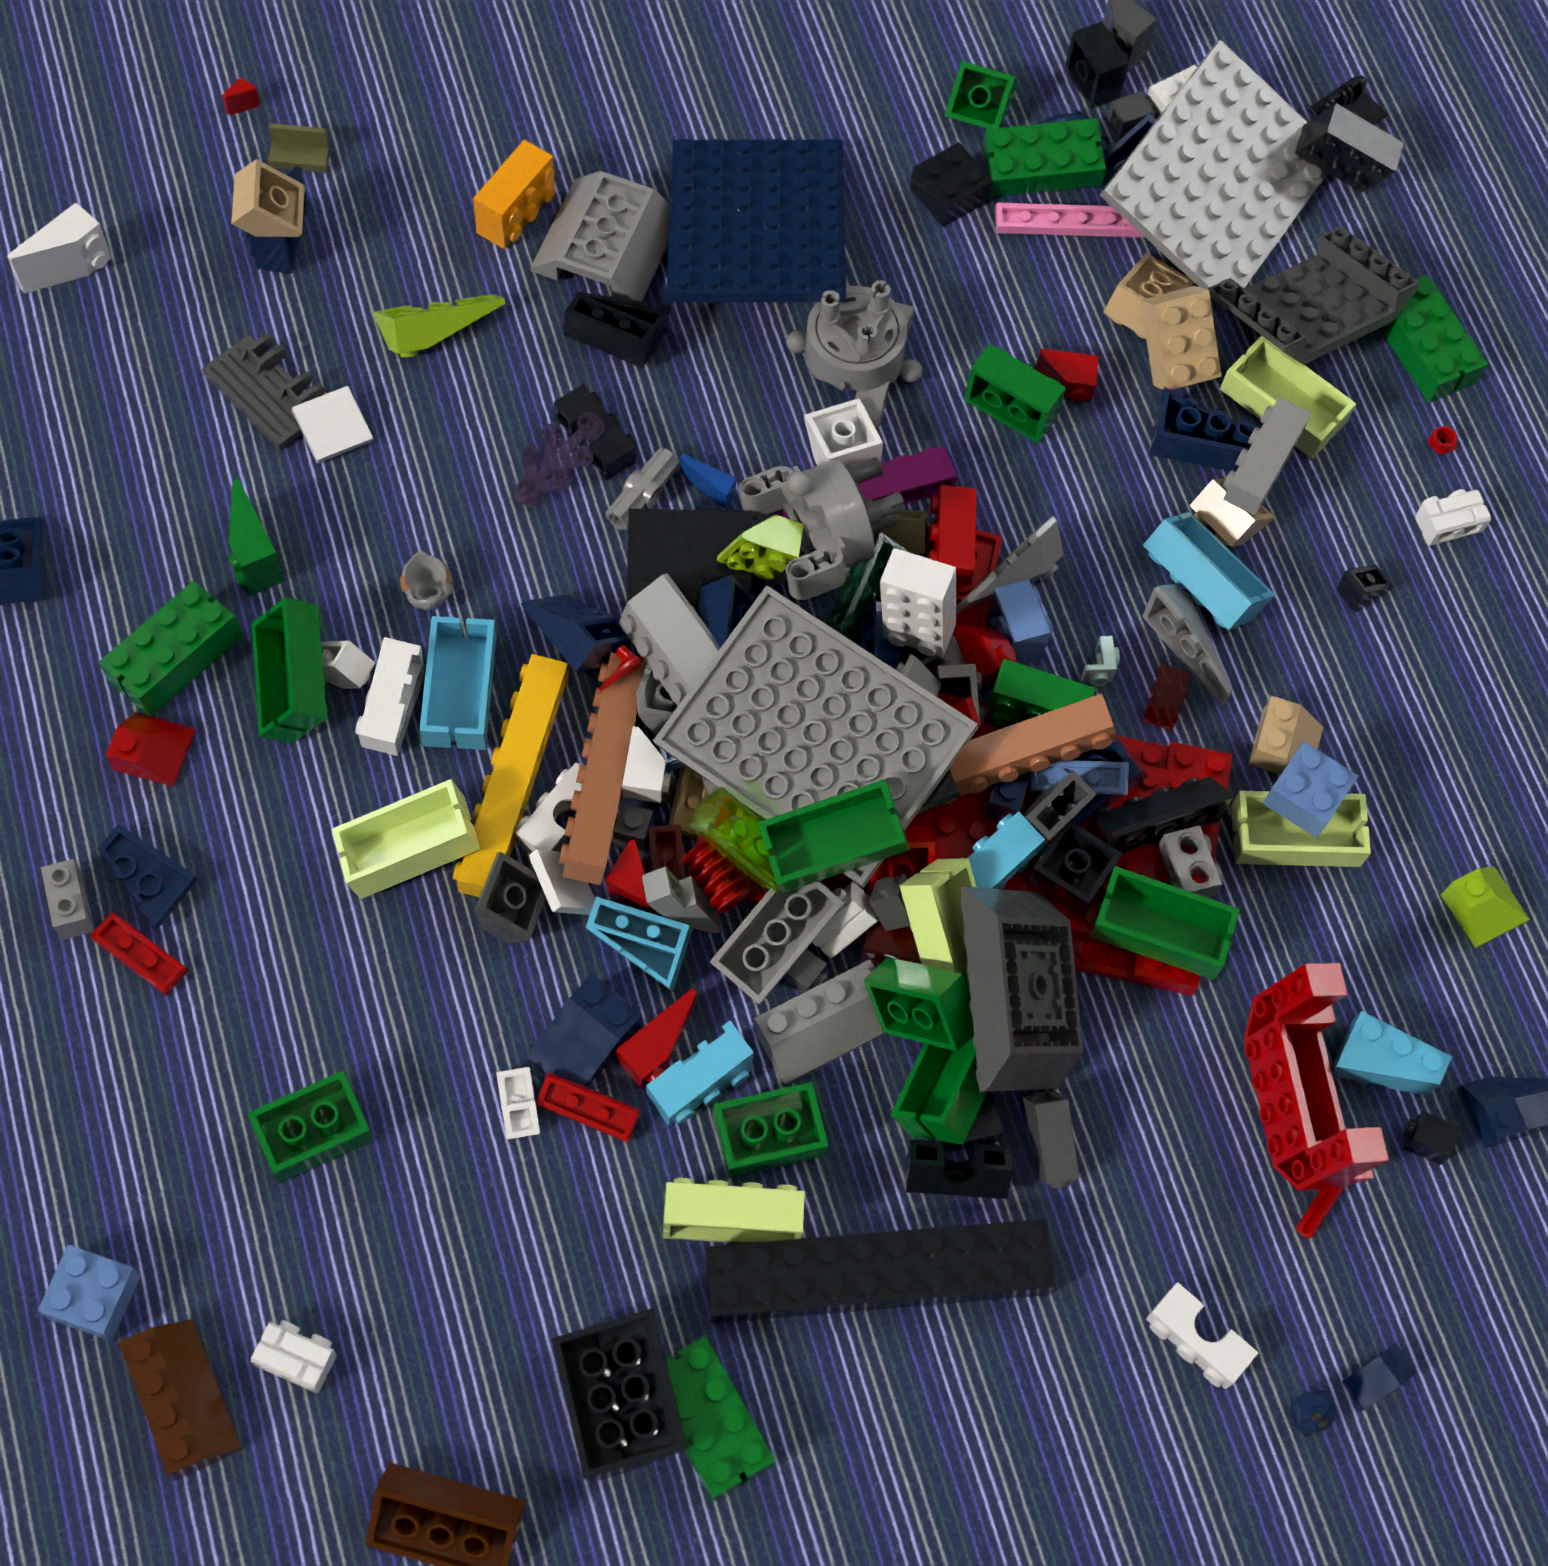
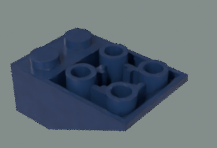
M559 595L527 600L521 603L522 607L529 614L530 619L541 628L548 641L560 651L567 664L576 672L599 668L602 663L608 664L611 652L616 653L617 649L622 645L628 648L632 643L622 631L621 626L618 624L619 619L616 616L567 596Z

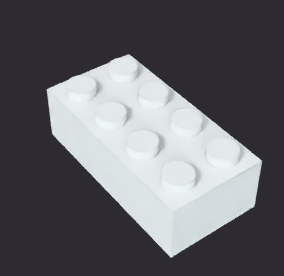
M893 548L880 580L884 639H887L896 646L903 647L906 645L916 648L920 653L927 656L938 655L944 657L956 626V567Z

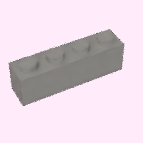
M1280 397L1274 407L1267 406L1260 420L1263 423L1262 428L1255 427L1248 440L1251 447L1249 450L1243 448L1235 463L1239 468L1236 472L1230 470L1223 484V487L1227 488L1223 500L1256 516L1301 437L1312 412Z

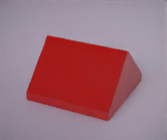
M635 840L628 841L605 880L610 898L616 903L656 915L655 910L646 901L642 875L645 873Z

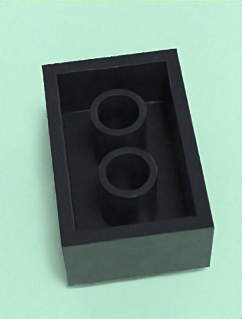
M1335 103L1303 125L1294 154L1303 158L1307 163L1324 170L1328 175L1350 185L1352 189L1364 192L1396 172L1404 143Z

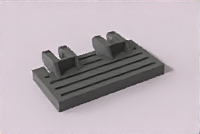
M267 333L254 340L248 334L202 368L203 374L281 451L303 435L292 412V407L322 396L325 392V387L317 383L297 396V394L310 385L313 376L305 371L292 378L278 364L286 356V349L282 345H277L274 349L265 353L274 345V337Z

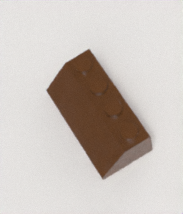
M193 1319L152 1327L118 1342L167 1476L176 1481L243 1450Z
M388 1462L376 1488L365 1546L436 1566H509L519 1534L526 1500Z

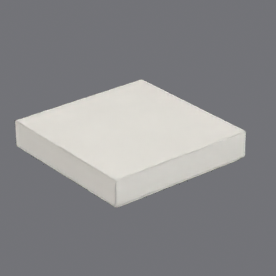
M348 386L292 407V412L317 464L373 442L372 434Z
M537 849L529 854L552 912L590 915L595 897L589 883L562 877L565 864L558 863L561 852Z

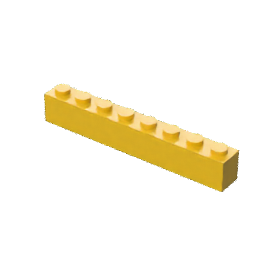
M531 654L529 663L523 664L521 668L519 682H522L519 692L514 691L512 695L510 709L513 711L510 719H505L503 722L501 737L504 738L501 747L496 746L491 761V764L494 765L492 775L487 774L484 779L482 793H485L482 804H476L472 821L476 822L474 829L480 850L464 856L463 862L457 861L454 869L453 879L457 882L458 892L480 897L497 852H502L509 857L511 856L517 838L516 828L523 819L569 678L568 664L566 662Z

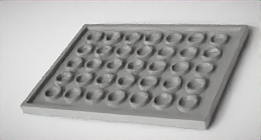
M1219 40L1103 189L1100 196L1200 288L1207 289L1228 278L1233 279L1245 288L1327 175V172L1313 164L1307 163L1303 158L1294 154L1302 127L1307 121L1224 42ZM1210 296L1222 309L1227 310L1226 307Z
M766 585L654 738L653 742L764 820L886 779L899 813L898 817L905 831L979 726L967 716ZM884 859L843 872V874L864 888Z

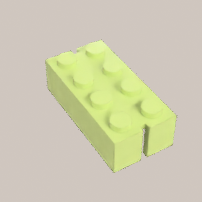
M1263 336L1228 369L1220 388L1222 392L1260 420L1267 406L1274 407L1279 397L1312 412L1301 437L1295 445L1311 459L1348 422L1356 406L1354 401L1307 366L1285 354Z
M451 779L332 829L338 854L342 857L340 858V863L346 884L360 899L480 850L474 826L470 822L472 819L465 796Z
M1239 791L1231 804L1233 831L1236 832L1233 837L1235 864L1361 867L1371 854L1369 827L1364 826L1368 821L1365 794H1347L1318 838L1262 804L1269 791Z
M969 858L936 859L922 869L921 873H916L899 885L922 965L962 973L970 993V984L966 972L968 966L967 952L963 940L965 932L960 901L961 887H976Z
M675 1178L674 1182H666L663 1238L729 1243L801 1239L805 1191H798L797 1187L793 1185H778L777 1189L763 1188L762 1184L754 1182L743 1183L742 1187L729 1186L728 1182L722 1180H711L706 1185L694 1184V1180L689 1178Z

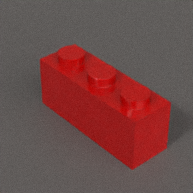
M940 485L936 496H931L929 513L934 514V523H931L929 528V541H933V550H930L928 559L956 567V583L969 584L975 571L976 489Z

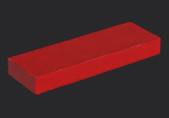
M113 911L90 935L94 942L165 996L189 972L184 965Z
M552 1072L547 1073L536 1101V1105L625 1142L630 1141L642 1111L639 1108Z

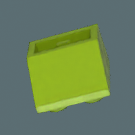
M775 514L741 533L717 556V561L727 564L733 570H745L754 573L760 579L773 580L786 569L790 561L799 557L804 524Z

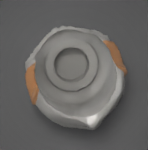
M418 551L404 566L402 576L400 577L401 590L405 592L409 603L414 607L428 611L436 610L445 603V600L453 592L451 588L453 583L451 572L440 559L423 551Z

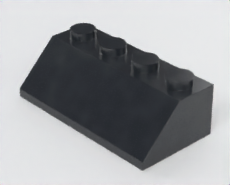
M1194 777L1184 781L1179 787L1173 789L1163 787L1153 792L1152 796L1143 799L1133 797L1125 801L1122 806L1113 809L1110 806L1098 809L1093 813L1087 828L1091 834L1125 854L1160 842L1164 834L1196 826L1202 828L1219 822L1233 797L1227 789L1211 777L1200 780L1198 777Z

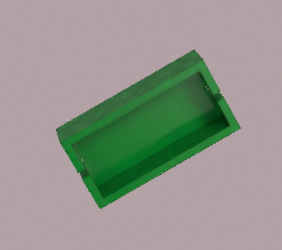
M1098 118L986 129L983 152L987 175L993 181L990 197L1102 186L1106 168L1103 148L1100 146L1101 135Z
M1427 274L1416 279L1420 282L1419 288L1394 321L1379 329L1427 402L1431 403L1450 395L1453 390L1458 392L1477 384L1488 363Z
M192 581L98 663L108 681L126 697H129L145 714L151 717L244 634L235 615L217 600L214 601L208 592Z
M285 597L270 608V612L266 611L251 624L259 737L293 743L308 733V730L314 729L327 719L328 707L325 701V676L323 675L322 663L323 648L320 637L321 620L319 619L318 605Z
M886 779L758 822L766 851L770 854L768 858L777 886L783 893L910 850L901 820L898 817L899 813L891 789Z
M1114 866L1107 880L1089 937L1215 980L1223 969L1231 942L1229 940L1233 935L1240 909Z
M973 1037L958 1052L924 1043L891 1113V1117L910 1136L934 1140L936 1137L939 1141L964 1144L987 1093L979 1092V1083L976 1078V1049L973 1044Z
M704 1336L679 1350L677 1353L678 1360L675 1361L671 1355L666 1358L688 1448L684 1452L713 1503L740 1487L742 1482L739 1477L740 1474L744 1472L743 1478L747 1483L774 1467L776 1460L709 1341Z

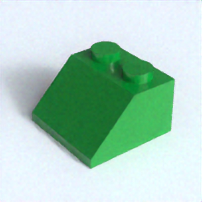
M961 61L944 116L984 129L1000 128L1009 111L1018 83L1016 77Z

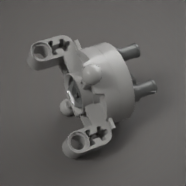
M877 457L853 467L850 464L844 466L838 459H833L804 471H800L798 466H794L793 470L786 466H778L748 477L740 483L739 492L743 511H752V518L762 517L784 508L789 519L804 524L801 549L805 555L790 561L786 566L788 588L793 598L806 600L840 587L845 582L846 577L850 576L847 567L873 558L875 552L873 533L897 525L895 513L905 510V504H901V502H904L898 491L873 501L872 499H866L859 489L860 483L883 476V469Z

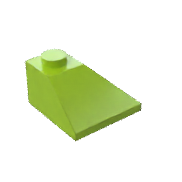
M1495 866L1478 868L1453 881L1441 894V897L1475 948L1530 920Z

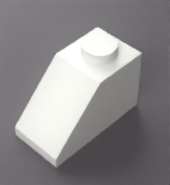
M349 640L321 642L325 681L342 689L361 688L367 683L371 675L370 671L375 665L372 659Z
M633 726L622 784L623 798L661 803L663 792L669 793L671 774L666 773L665 759L639 727Z

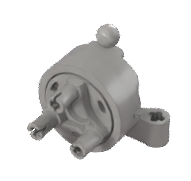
M882 280L874 282L871 288L863 286L846 287V302H839L840 297L837 292L832 290L825 291L821 302H817L809 314L807 335L801 330H795L790 332L786 339L787 347L791 352L802 353L805 351V360L815 378L839 387V390H857L855 399L860 398L875 428H879L890 383H894L899 375L907 382H915L922 375V366L918 361L914 359L903 361L907 332L911 326L915 307L897 303L889 297L891 288L889 285L886 286V282Z

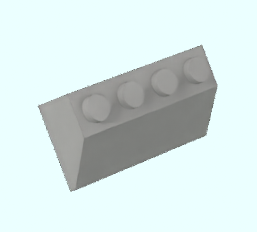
M668 573L662 574L629 600L618 623L677 706H679L720 650L710 630Z
M817 881L784 893L775 882L710 960V963L760 1005L845 902L822 881Z
M870 959L754 1018L753 1031L784 1086L886 1034L882 1031L864 983V979L876 969Z

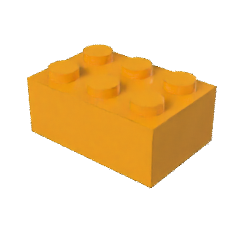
M525 139L473 198L477 234L504 250L512 241L515 242L520 237L522 229L526 224L534 221L543 204L550 202L554 197L556 191L554 186L555 170L551 154Z

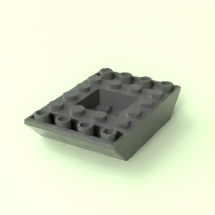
M961 887L960 907L964 920L965 932L963 940L967 952L968 966L966 972L970 984V1011L973 1017V1044L976 1049V1078L979 1083V1092L1058 1089L1083 1054L1070 920L1039 892Z

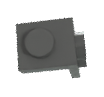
M956 659L941 661V665L932 671L933 675L940 683L964 682L965 697H972L979 720L984 722V706L978 701V691L982 689L981 673L976 672V664H960V660Z

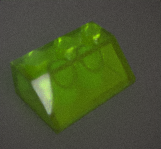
M723 786L696 805L689 827L715 847L724 857H727L738 866L748 877H751L760 886L777 893L781 889L777 886L768 858L770 854L766 851L758 826V822L763 820Z

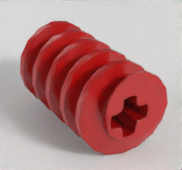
M708 841L693 848L685 855L683 861L685 864L691 865L690 873L693 876H698L696 883L699 886H705L703 894L706 897H712L709 904L712 908H718L716 915H719L741 903L750 892V889L744 888L739 890L737 888L742 883L743 878L732 879L731 875L737 868L735 866L724 867L730 859L729 855L718 857L717 854L723 849L722 844L712 846L711 842Z

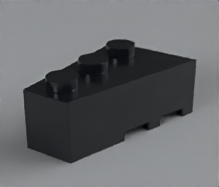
M577 292L565 310L563 335L644 368L668 330L670 305L661 304V308L643 306V301L633 300V304L616 302L615 297Z

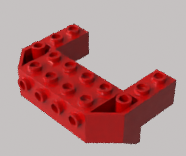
M1340 963L1304 964L1253 997L1244 1037L1245 1054L1251 1068L1252 1085L1257 1094L1260 1107L1259 1115L1266 1133L1268 1153L1271 1155L1273 1167L1298 1191L1340 1188L1371 1180L1374 1178L1372 1169L1389 1161L1381 1127L1345 1129L1322 1035V1030L1336 1023L1332 1004L1348 995Z

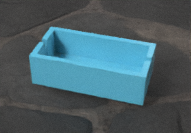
M1191 512L1164 519L1143 544L1149 551V557L1157 564L1163 565L1170 572L1172 580L1184 586L1191 593L1192 599L1198 605L1206 607L1213 614L1214 621L1228 630L1253 621L1275 596Z
M432 616L419 730L422 746L451 748L452 742H456L457 748L486 750L497 639L495 620L466 618L468 638L462 637L460 618Z

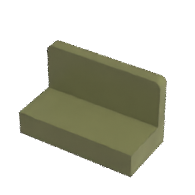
M270 123L271 147L268 157L270 167L293 170L298 166L302 167V171L327 173L331 151L327 129Z
M904 510L895 513L897 525L873 533L874 553L891 554L893 548L912 554H924L926 551V528L929 523V511Z

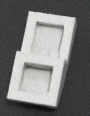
M530 1067L496 1072L506 1139L540 1134Z

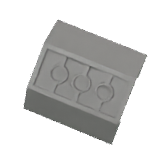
M603 171L574 179L530 270L558 281L564 269L610 285L611 297H615V301L633 304V300L642 301L669 245L670 204L653 188Z

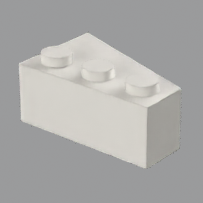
M384 637L371 688L366 696L364 714L359 717L355 733L359 736L361 747L398 756L426 674L421 646Z

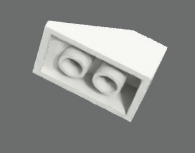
M77 203L73 204L7 255L19 287L24 293L89 276L97 269L103 268L111 259L100 223Z

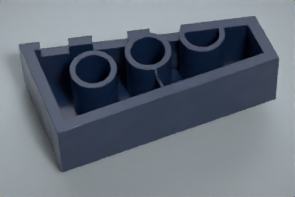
M1164 387L1157 406L1150 455L1236 472L1239 466L1235 465L1241 451L1243 448L1249 450L1251 447L1248 440L1255 427L1260 429L1262 427L1243 419L1239 422L1233 420L1224 411L1217 408L1215 411L1198 405L1199 401L1187 397L1185 400L1174 395V390Z

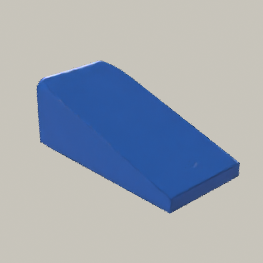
M685 454L681 455L680 473L718 505L727 509L736 492V477Z

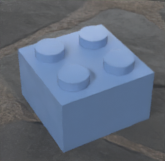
M1029 579L995 588L986 617L989 625L996 627L1009 640L1010 645L1015 651L1017 663L1022 665L1042 659L1045 648L1048 645V639L1052 633L1051 621L1048 616H1044L1041 610L1040 594L1037 589L1033 590Z
M1303 741L1262 804L1318 838L1359 776Z
M67 1245L38 1312L46 1319L112 1342L141 1276L133 1267Z

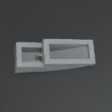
M666 866L642 875L647 904L668 919L690 925L691 928L711 933L722 931L719 915H716L717 908L710 906L711 898L704 896L703 889L691 876L678 880Z

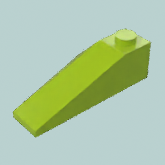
M493 294L457 299L454 306H451L450 302H431L427 306L428 309H423L422 307L412 308V305L374 311V315L388 349L400 354V357H412L418 355V350L428 349L504 305L505 299Z

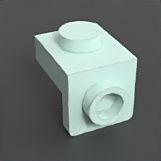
M1100 636L1095 648L1097 664L1084 667L1081 675V683L1083 684L1090 683L1093 686H1102L1111 683L1117 670L1116 665H1119V649L1114 647L1113 637Z

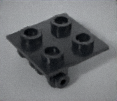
M1362 75L1352 77V79H1349L1311 106L1319 115L1337 103L1374 126L1389 115L1364 92L1367 80Z

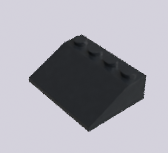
M629 508L627 602L662 574L668 573L691 605H698L700 588L729 575H733L751 594L752 573L745 570H733L727 564L718 562L717 556L741 533L752 528V511Z
M653 1308L551 1338L584 1480L595 1482L688 1450Z

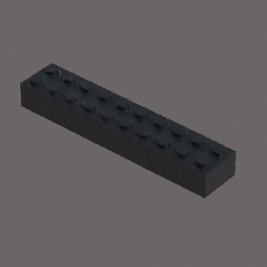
M1047 1219L706 1246L705 1249L710 1324L1051 1295L1056 1288Z

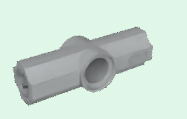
M666 448L658 449L640 471L635 470L628 477L623 487V492L606 511V518L609 519L613 526L619 530H627L629 508L650 509L657 502L663 491V486L680 467V461L675 457L674 453Z

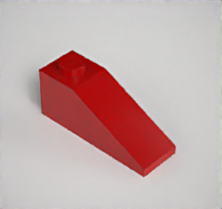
M693 988L616 1049V1060L641 1088L653 1081L668 1067L696 1004L697 992Z

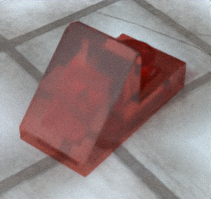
M1164 664L1160 665L1144 715V722L1173 731L1187 693L1186 687L1191 673Z

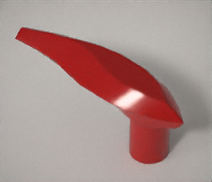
M625 645L620 646L616 651V655L622 662L604 681L599 690L603 691L616 681L631 674L641 665L643 658L634 655Z

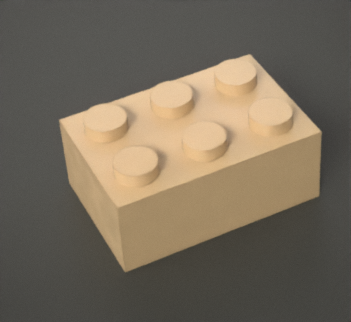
M1191 286L1140 300L1153 386L1160 389L1166 387L1174 390L1221 377L1209 290Z

